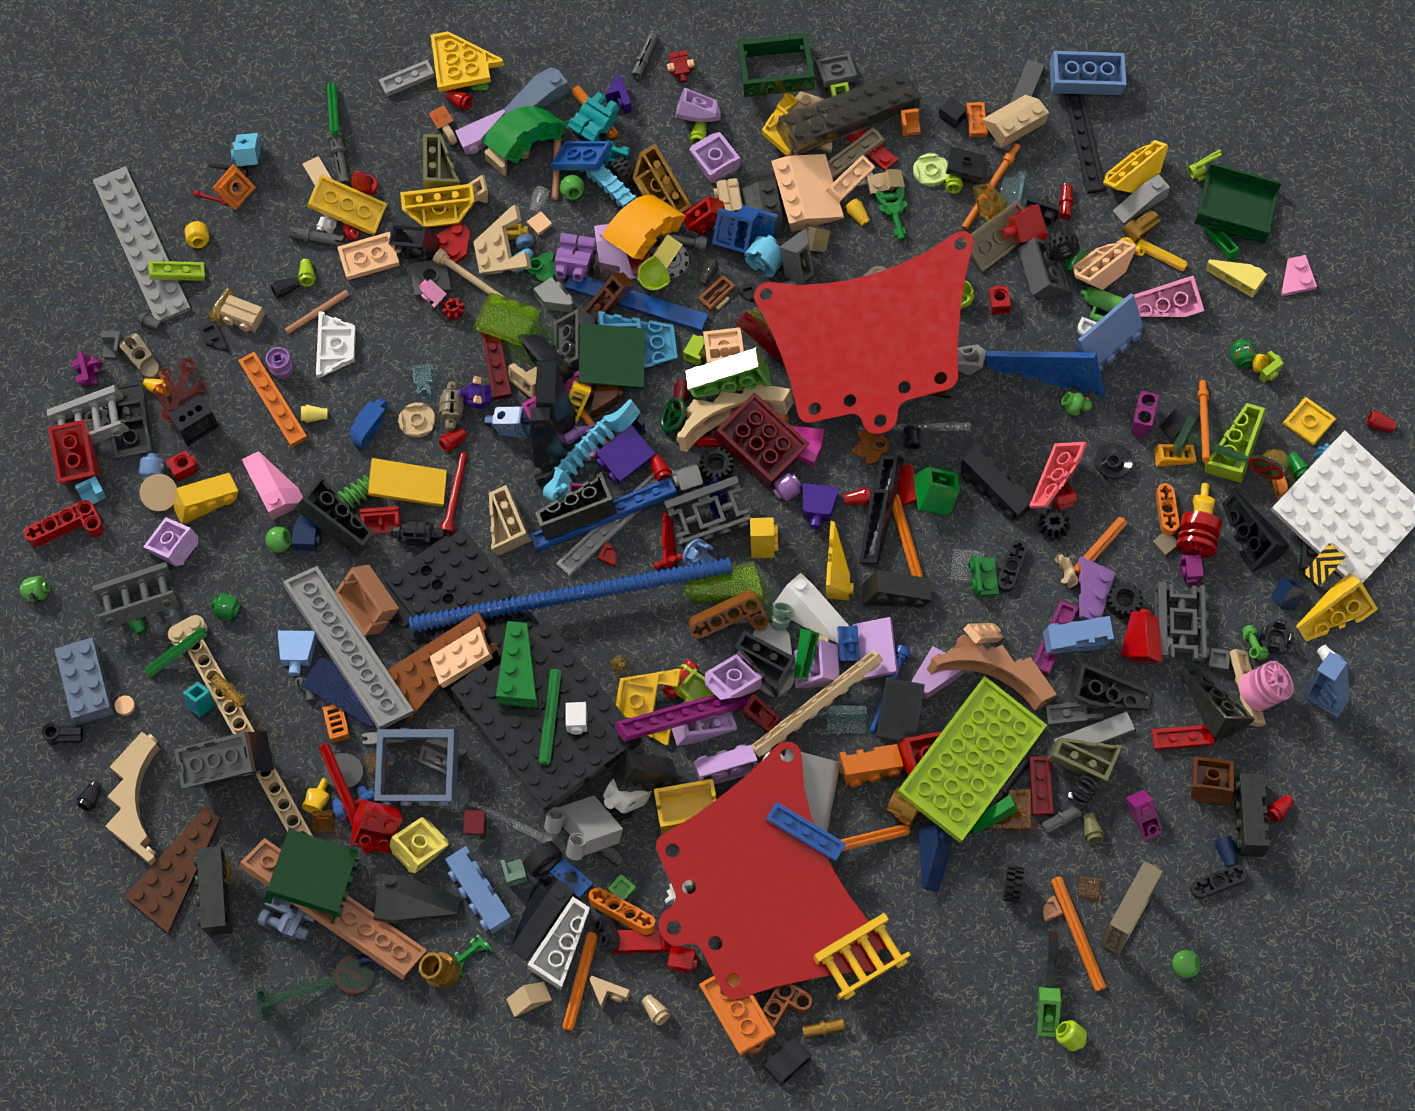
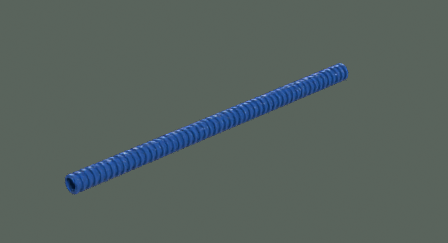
M726 557L725 560L720 558V561L715 559L714 562H711L709 560L708 563L704 561L702 564L678 566L677 569L675 567L671 570L667 568L666 571L661 569V572L656 570L655 573L650 571L649 574L625 576L623 579L622 577H619L617 580L613 578L612 581L607 579V582L602 580L601 583H598L596 581L595 584L591 582L589 585L571 586L569 589L565 587L564 590L559 588L558 591L553 589V592L548 590L547 593H544L542 591L541 594L537 592L535 595L511 597L510 600L505 598L504 601L500 599L499 602L494 600L493 603H490L488 601L487 604L483 602L481 605L457 607L456 610L451 608L450 611L446 609L445 612L440 610L439 613L435 611L433 614L429 612L427 615L409 616V625L412 633H415L416 630L421 632L422 629L427 631V628L432 630L433 627L457 625V623L463 622L477 612L481 613L484 620H486L487 617L511 615L513 612L517 614L518 611L520 613H523L524 610L529 612V609L534 611L535 608H538L540 610L541 607L559 606L561 603L562 605H565L567 602L571 604L572 601L577 603L578 600L583 602V599L588 601L589 598L593 600L595 597H598L599 599L601 596H613L615 593L619 595L621 592L622 594L626 591L630 593L631 590L636 592L637 589L642 591V588L647 590L648 587L653 589L654 586L672 585L674 582L678 584L680 581L684 583L685 580L690 582L691 579L696 581V578L701 580L702 577L706 579L708 576L712 578L714 575L732 574V565L729 557Z

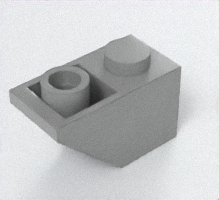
M552 277L534 288L535 297L545 310L570 313L574 311V300L569 294L566 295L563 292L564 289L560 282H555Z

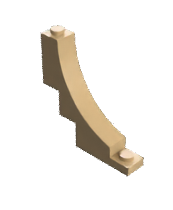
M141 732L110 766L111 770L122 781L107 797L121 810L110 820L106 828L152 866L157 860L155 858L156 853L147 846L151 840L142 824L139 809V793L146 769L160 748L157 745L159 741L151 734L147 736Z

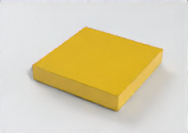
M1305 397L1282 425L1314 446L1336 421V418Z

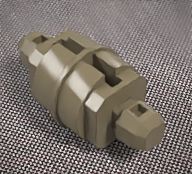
M452 381L447 384V389L443 390L438 404L439 416L441 421L445 423L447 431L455 430L456 424L460 423L464 410V398L458 395V385Z

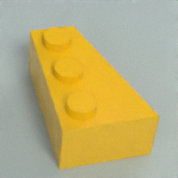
M230 473L176 488L173 508L180 523L184 525L224 505L232 504L237 500L238 489Z
M750 518L752 558H774V551H778V524L774 525L773 518Z

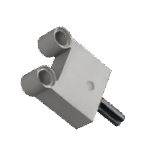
M594 795L550 809L546 815L544 829L548 833L558 834L561 832L562 827H564L570 835L566 855L569 859L580 860L584 855L620 843L623 828L617 821L632 817L633 812L629 811L625 814L619 810L608 812Z

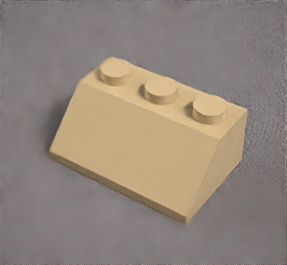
M1024 95L983 118L981 121L1003 148L1044 125L1049 112L1039 99Z

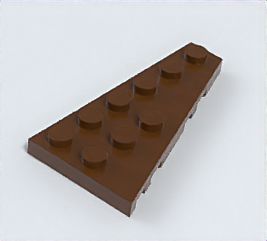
M206 806L124 896L168 934L198 872L197 867L194 865V855H197L196 849L209 846L221 821V818Z

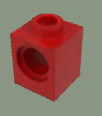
M998 285L989 289L991 315L1010 314L1011 303L1008 286Z
M187 450L166 460L177 482L198 472L195 467L198 463L194 455L189 456Z
M671 945L667 964L668 970L692 974L693 968L697 969L699 957L696 956L695 949Z

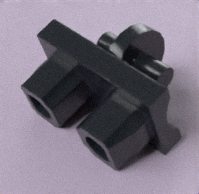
M1029 196L1026 208L1030 205L1039 204L1044 223L1051 225L1053 221L1056 222L1060 206L1048 202L1049 196H1045L1044 200Z

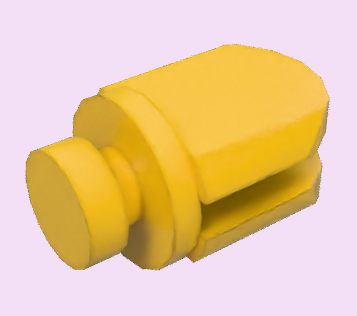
M515 224L506 229L508 240H515L520 235L529 234L528 226L522 228V224Z

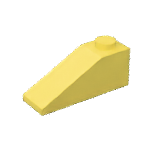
M1210 259L1205 269L1207 272L1252 298L1263 285L1267 276L1261 268L1254 267L1251 264Z

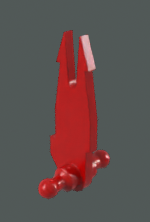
M667 512L663 514L662 518L663 559L660 562L654 563L655 569H660L661 567L671 568L677 561L683 559L682 553H675L674 524L672 517H667Z

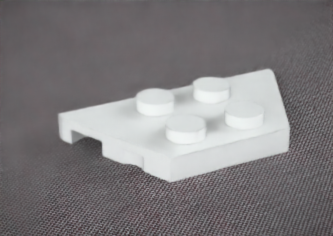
M319 311L317 378H321L355 362V325L342 322L341 319L336 317H329L322 311Z

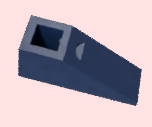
M302 515L293 526L291 544L294 550L317 551V545H321L322 539L321 534H319L320 528Z

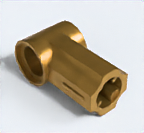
M1150 210L1138 220L1128 222L1122 232L1137 244V241L1141 238L1144 239L1148 232L1160 224L1161 220L1155 211Z

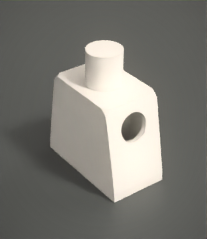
M613 779L603 794L605 798L604 804L609 809L615 807L625 814L644 806L652 791H618Z

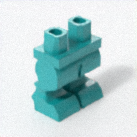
M597 92L592 99L588 97L585 100L586 102L580 108L579 113L577 112L576 116L570 119L567 126L572 132L586 141H601L599 138L600 133H608L613 123L618 119L615 115L620 107L612 100L604 107L603 104L607 98Z

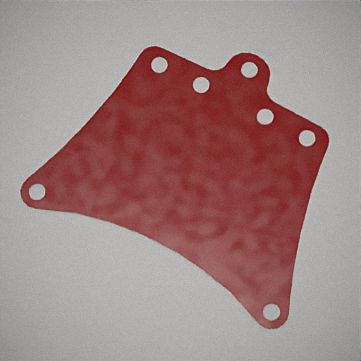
M957 232L915 258L867 276L846 281L810 285L765 282L756 288L754 292L755 302L762 312L779 348L791 382L797 412L802 421L809 423L848 414H856L862 419L863 425L868 432L880 434L894 427L897 422L898 409L903 402L950 389L956 384L958 380V333L966 273L973 248V238L968 232ZM958 238H965L967 241L966 247L962 250H958L954 246ZM766 288L772 291L771 298L762 300L760 297L761 291ZM939 372H944L947 375V380L943 384H937L934 380L935 375ZM907 381L911 385L910 391L904 394L900 393L898 390L899 384ZM852 394L856 397V402L853 406L847 407L844 404V399L847 395ZM812 403H819L821 406L820 412L816 415L809 413L808 409ZM880 414L885 415L887 419L886 424L882 427H878L874 423L875 417Z
M786 741L777 745L748 775L693 817L661 835L656 843L657 853L676 896L674 904L661 914L659 919L660 934L670 945L694 944L702 950L722 992L730 999H740L781 985L831 976L832 974L826 964L823 965L822 962L818 965L813 959L814 954L869 922L847 893L826 856L766 821L771 809L778 802L813 823L804 789L801 751L792 742ZM782 750H792L794 752V759L791 762L783 761L780 756ZM669 844H676L680 849L678 856L669 857L666 854V847ZM687 880H691L696 884V890L692 894H686L682 889L683 883ZM671 921H677L681 925V931L677 935H671L667 931V925ZM873 931L868 934V940L877 955L881 949L888 950L878 933ZM717 936L721 938L722 947L719 950H712L709 947L708 941L711 937ZM856 941L851 944L850 950L863 971H877L861 943L858 944ZM838 952L833 955V961L841 974L855 973L844 954ZM891 956V960L889 962L883 963V965L885 966L893 960H895L893 956ZM736 973L740 977V983L737 987H730L726 983V977L729 974Z

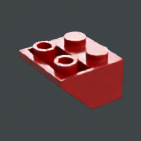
M361 799L353 818L351 845L388 853L391 838L397 834L403 820L398 808Z

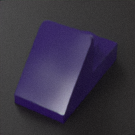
M619 74L605 94L607 98L606 103H609L610 100H617L620 109L623 108L625 113L632 112L631 102L621 74Z

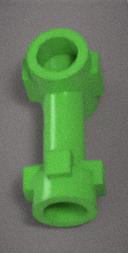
M1253 625L1244 627L1242 629L1243 637L1248 639L1252 646L1249 651L1250 656L1253 659L1263 661L1269 655L1268 649L1260 647L1256 638L1257 630Z

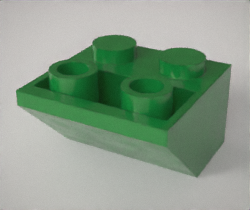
M927 467L915 474L914 482L918 511L949 516L960 492L958 473Z

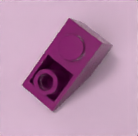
M1144 790L1126 797L1129 811L1144 841L1162 834L1154 800Z

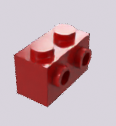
M707 196L685 212L684 215L686 217L684 220L687 230L698 234L708 232L709 229L716 225L718 210L720 208L725 209L724 202Z

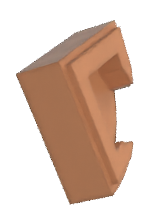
M1055 896L1050 897L1044 905V922L1063 915V911Z

